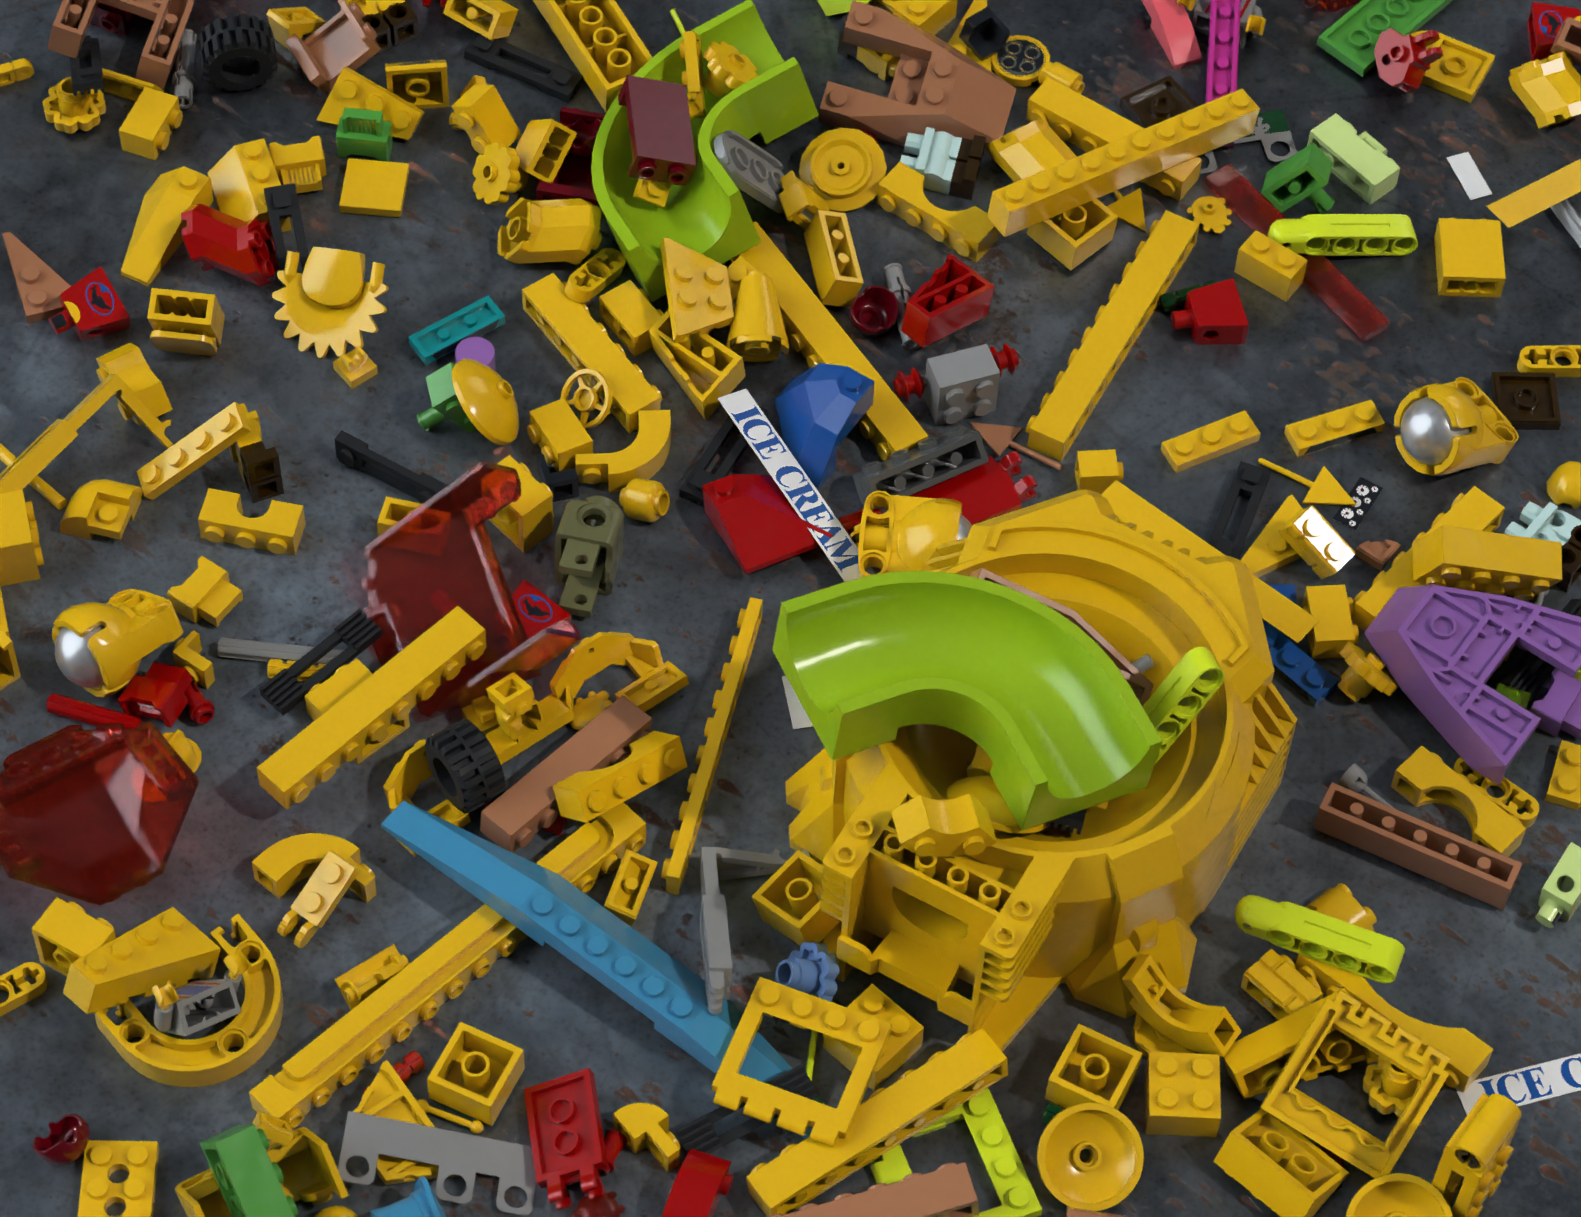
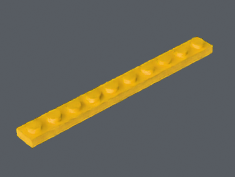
M750 597L747 609L741 608L738 616L737 628L741 629L739 635H733L729 647V654L732 655L731 662H725L723 665L721 682H724L722 690L717 689L714 695L712 709H716L714 718L708 717L705 725L704 736L708 737L706 745H699L696 756V764L699 765L697 773H691L688 781L687 792L691 793L688 802L683 801L681 804L678 820L682 821L680 830L674 829L671 837L670 849L674 851L671 859L665 858L662 867L661 878L666 879V893L679 895L762 620V599Z

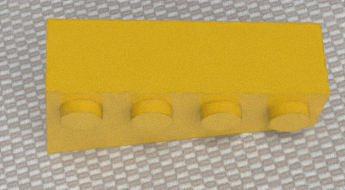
M1345 988L1340 989L1349 995ZM1338 991L1233 1043L1226 1055L1222 1057L1228 1075L1244 1099L1270 1091L1325 998L1332 1001ZM1358 1009L1355 1014L1359 1018L1362 1014L1361 1010ZM1331 1026L1300 1079H1304L1305 1082L1317 1079L1318 1073L1331 1069L1341 1072L1351 1069V1064L1365 1060L1367 1064L1379 1061L1377 1054Z

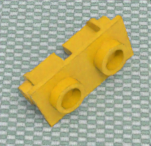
M392 944L334 980L351 1010L410 963L404 954L400 956L396 946Z

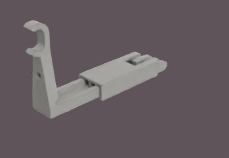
M701 847L699 877L702 903L699 927L708 1011L712 1014L721 1013L723 1000L730 999L733 969L725 895H720L718 878L721 881L774 874L788 860L780 857L781 851L775 848L773 854L720 847ZM803 849L801 851L810 857V854L807 850Z

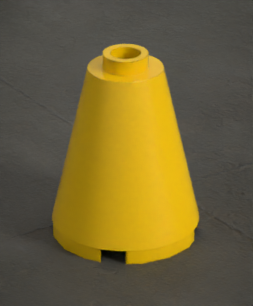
M762 271L749 272L747 276L741 279L734 308V318L731 322L726 347L739 355H743V361L746 362L774 361L778 359V353L784 352L786 356L789 352V342L773 279L766 276V273Z

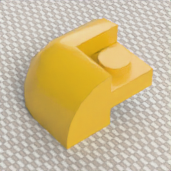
M94 479L81 485L69 501L60 522V533L91 540L94 534L121 540L128 521L134 520L144 496L142 488L108 479Z

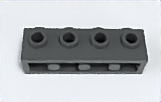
M964 426L952 427L945 431V436L938 439L932 437L921 440L917 443L918 447L912 450H898L889 455L890 459L881 463L880 461H874L861 467L862 471L852 475L861 504L864 505L868 495L874 491H884L890 495L910 496L989 462L980 432L964 428Z

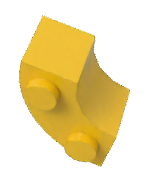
M129 342L96 358L100 367L96 369V372L101 382L109 374H117L156 417L173 410L161 381L150 369L138 346ZM118 400V408L125 420L132 419L138 426L142 425Z
M970 793L948 800L930 799L920 794L891 810L900 845L921 857L977 855L983 852L986 847L997 843L988 809Z

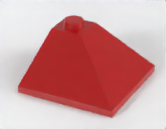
M731 474L702 485L705 514L746 575L819 547V544L808 528L826 536L834 537L831 533L801 519L771 475Z

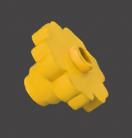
M713 41L703 54L704 58L708 61L707 67L710 69L706 74L707 79L704 81V84L717 97H723L742 84L759 76L755 72L757 70L756 66L750 59L740 54L734 46L728 45L726 42L721 41L717 43Z
M67 77L57 83L56 86L51 87L48 91L49 97L43 100L46 121L54 123L57 131H65L68 134H73L78 129L89 131L94 126L100 124V115L106 112L104 94L101 90H98V93H94V89H90L91 94H87V90H84V95L77 91V96H74L71 77Z
M494 142L485 146L483 155L477 156L472 173L476 178L473 183V190L478 200H483L489 205L499 206L507 203L509 193L513 194L525 188L528 181V173L519 167L520 158L514 148H509L503 143Z
M1350 641L1339 652L1349 667L1340 676L1342 680L1338 683V687L1355 702H1358L1362 697L1366 698L1374 688L1391 696L1399 687L1391 673L1385 668V663L1372 652L1367 653Z
M1379 1056L1377 1064H1371L1366 1067L1363 1090L1369 1094L1370 1106L1376 1108L1383 1115L1394 1111L1400 1118L1421 1081Z

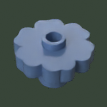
M803 942L800 951L793 950L787 960H782L778 964L775 971L776 983L832 1002L833 996L837 992L835 979L839 974L836 955L828 953V948L825 944Z

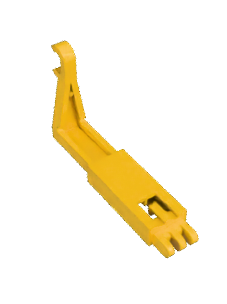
M109 374L64 419H56L0 473V493L24 489L79 435L76 431L115 393V397L166 449L174 445L164 433L165 429L171 426V419L161 422L117 374Z

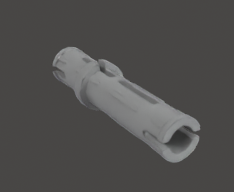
M185 29L176 54V71L172 76V84L175 87L174 96L179 98L180 109H187L192 106L193 88L197 81L194 74L197 34L190 29Z
M891 263L883 268V275L885 276L888 290L895 294L899 302V313L896 323L900 332L902 347L905 350H915L920 345L901 331L907 302L912 296L911 289L906 285L901 264Z

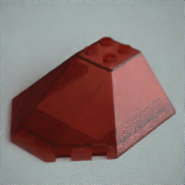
M139 722L138 728H124L123 723L98 724L96 729L83 730L82 725H68L8 755L2 763L5 769L0 775V865L9 878L98 906L107 902H113L119 899L122 894L136 887L147 885L154 878L163 874L198 787L199 780L151 722Z

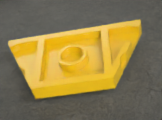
M663 238L660 249L673 342H682L685 336L697 333L699 336L709 332L712 328L719 329L730 325L734 318L727 266L669 238Z
M388 1060L381 1064L378 1074L361 1097L358 1107L353 1111L435 1127ZM382 1154L378 1155L376 1172L385 1185L415 1182L422 1176H425L427 1180L437 1179L439 1165Z

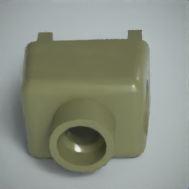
M591 496L584 501L577 499L568 501L555 536L554 580L557 585L564 587L559 606L572 615L591 618L598 594H611L623 556L624 514L614 501L603 496ZM598 556H601L604 562L595 567ZM577 601H585L586 603H585V604H577L576 602H577Z

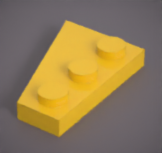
M345 66L342 68L317 121L338 125L345 107L383 111V121L391 122L392 137L409 140L412 138L425 111Z

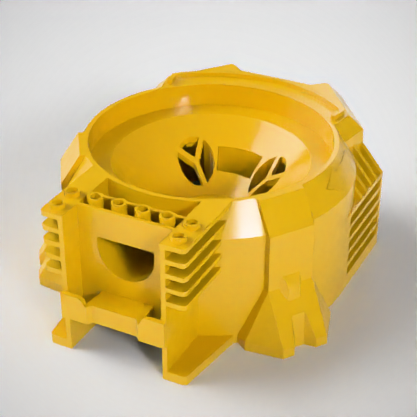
M1076 490L971 526L967 538L938 545L921 571L955 573L969 576L971 572L983 568L1074 610L1130 663L1146 654L1150 655L1155 666L1142 673L1154 684L1150 696L1189 650L1195 647H1206L1210 650L1224 672V682L1154 765L1146 788L1109 800L1106 810L1096 806L1087 808L1080 835L1077 834L1076 828L1071 833L1069 832V826H1066L1064 831L1061 830V824H1058V828H1054V822H1051L1050 826L1034 833H1009L994 830L997 843L986 847L983 852L977 855L921 857L900 845L891 810L920 794L930 799L945 800L947 788L960 779L968 778L967 767L972 764L978 744L964 734L947 727L931 724H915L898 728L895 740L833 761L824 748L785 782L786 803L800 811L798 816L789 825V846L795 851L807 850L810 858L824 866L822 870L820 909L840 920L825 936L822 943L827 945L828 953L836 955L839 966L837 979L844 982L853 966L869 975L879 972L937 1002L939 1011L968 1025L967 1033H975L979 1029L984 1028L1002 1052L1060 984L1066 983L1075 999L1125 1019L1137 1014L1129 1003L1134 996L1124 984L1122 978L1139 954L1150 955L1167 980L1182 994L1186 992L1197 938L1190 926L1201 916L1215 896L1279 788L1297 723L1296 716L1272 683L1274 675L1273 662L1252 574L1246 564L1230 556L1192 558L1189 556L1190 550L1186 548L1175 550L1172 548L1173 542L1169 540L1163 542L1154 540L1153 532L1148 530L1142 533L1137 532V525L1132 522L1122 525L1117 522L1118 516L1115 515L1108 500L1100 493L1091 490ZM873 935L884 939L871 954L866 946ZM958 978L974 986L972 1001L952 991Z

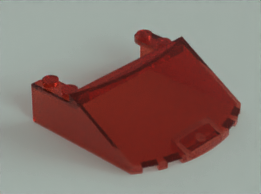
M487 461L479 462L365 546L364 559H368L367 578H362V589L367 590L369 607L364 608V612L367 618L370 617L372 622L377 624V627L380 626L382 628L383 636L372 644L381 666L386 664L456 606L463 609L486 629L487 648L478 659L471 660L463 666L455 678L446 680L437 687L429 699L422 700L416 705L420 709L419 712L427 717L433 718L469 704L472 700L483 695L487 697L486 688L512 672H515L524 681L540 676L541 667L581 640L577 627L572 622L564 620L556 622L549 628H543L531 638H527L484 524L488 519L494 518L504 507L511 502H516L520 498L521 482L515 468Z

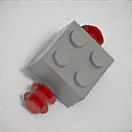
M986 343L928 358L926 374L923 375L914 367L911 368L910 375L907 376L898 371L897 378L893 379V386L897 397H902L905 402L909 401L910 394L915 393L918 398L923 396L936 426L946 423L953 424L961 419L984 416L992 411H996L999 379L1002 376V370L1007 369L1011 375L1014 374L1015 367L1019 366V359L1014 348L1010 349L1006 343L1003 344L1002 351L997 352L994 347L989 349Z

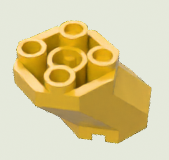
M1565 51L1553 54L1540 61L1539 59L1522 64L1520 67L1509 70L1511 76L1508 79L1511 88L1535 117L1538 129L1581 115V75L1574 68L1571 57H1567Z
M1044 116L985 145L990 156L1013 182L1076 157L1071 149L1049 127Z
M521 197L508 209L505 215L510 220L507 227L501 225L499 229L497 253L506 260L516 264L566 261L579 265L590 254L591 249L596 250L601 243L602 234L599 231L602 210L600 207L581 198L531 201Z

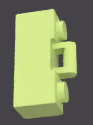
M1337 113L1310 131L1307 146L1314 142L1333 162L1331 172L1369 205L1396 186L1400 167L1392 158L1386 156L1388 150L1366 131L1357 135V130L1354 129L1352 124L1342 119Z

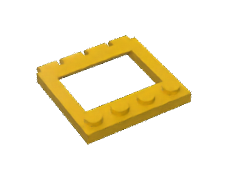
M759 977L712 1083V1091L716 1092L713 1103L737 1112L741 1102H744L746 1105L743 1114L769 1124L772 1122L774 1115L777 1114L779 1118L776 1126L802 1136L805 1135L808 1126L813 1127L810 1135L811 1139L834 1147L838 1137L843 1139L847 1137L892 1030V1023ZM764 1015L770 1018L774 1016L789 1021L790 1025L804 1030L809 1028L823 1033V1037L837 1042L842 1040L851 1043L861 1050L837 1109L739 1074Z
M1339 990L1332 1001L1325 998L1260 1108L1366 1174L1376 1178L1390 1174L1450 1073L1445 1071L1444 1068L1449 1062L1450 1057L1429 1044L1421 1055L1417 1054L1416 1052L1422 1044L1420 1038L1398 1025L1391 1036H1388L1386 1032L1391 1026L1392 1021L1368 1006L1360 1018L1357 1017L1355 1014L1360 1008L1361 1002ZM1331 1026L1421 1081L1385 1143L1295 1088Z

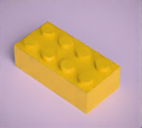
M1443 525L1413 544V582L1455 587L1470 591H1483L1496 595H1511L1515 599L1528 601L1532 600L1540 592L1549 590L1551 586L1562 580L1561 542Z

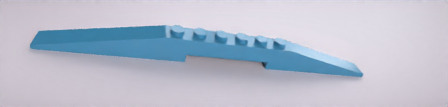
M402 801L381 824L382 829L544 947L546 943L651 1019L655 1022L654 1029L717 1074L742 1014L729 1000H723L721 1013H710L706 999L705 981L559 874L410 803ZM757 1031L739 1074L767 1083L793 1068ZM819 1096L812 1099L819 1103L825 1104ZM808 1126L805 1135L800 1136L804 1139H807L810 1136L813 1127Z

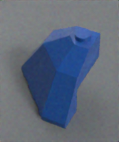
M819 363L794 377L774 400L781 425L783 442L817 490L821 488L836 470L838 445L873 405L874 381L848 366Z

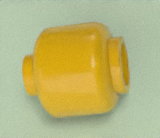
M634 478L629 481L626 487L622 488L619 495V503L623 507L627 518L655 522L668 511L670 497L661 482Z

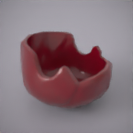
M579 118L574 124L565 125L577 132L568 151L569 155L582 159L592 158L596 135L602 123L601 119L597 118L593 124H588L583 118Z
M871 285L853 299L850 305L849 318L854 327L865 335H882L890 330L896 322L899 313V302L895 294L887 288Z
M72 1113L65 1115L56 1123L50 1122L48 1124L49 1135L46 1138H34L33 1151L52 1165H70L80 1157L88 1144L90 1137L88 1123L79 1115Z

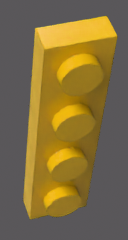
M233 402L137 470L144 496L153 501L251 432L243 406Z

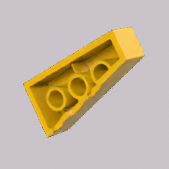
M171 907L72 962L69 967L63 994L86 1014L127 1003L129 997L143 995L145 998L153 995L151 991L153 986L158 985L161 988L167 984L168 980H171L174 988L186 985L188 980L197 977L201 980L212 978L221 948L174 907Z

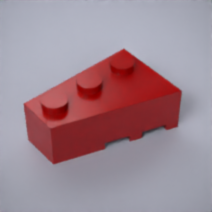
M950 253L946 258L945 264L933 272V277L929 282H924L908 300L901 331L924 348L988 316L995 286Z

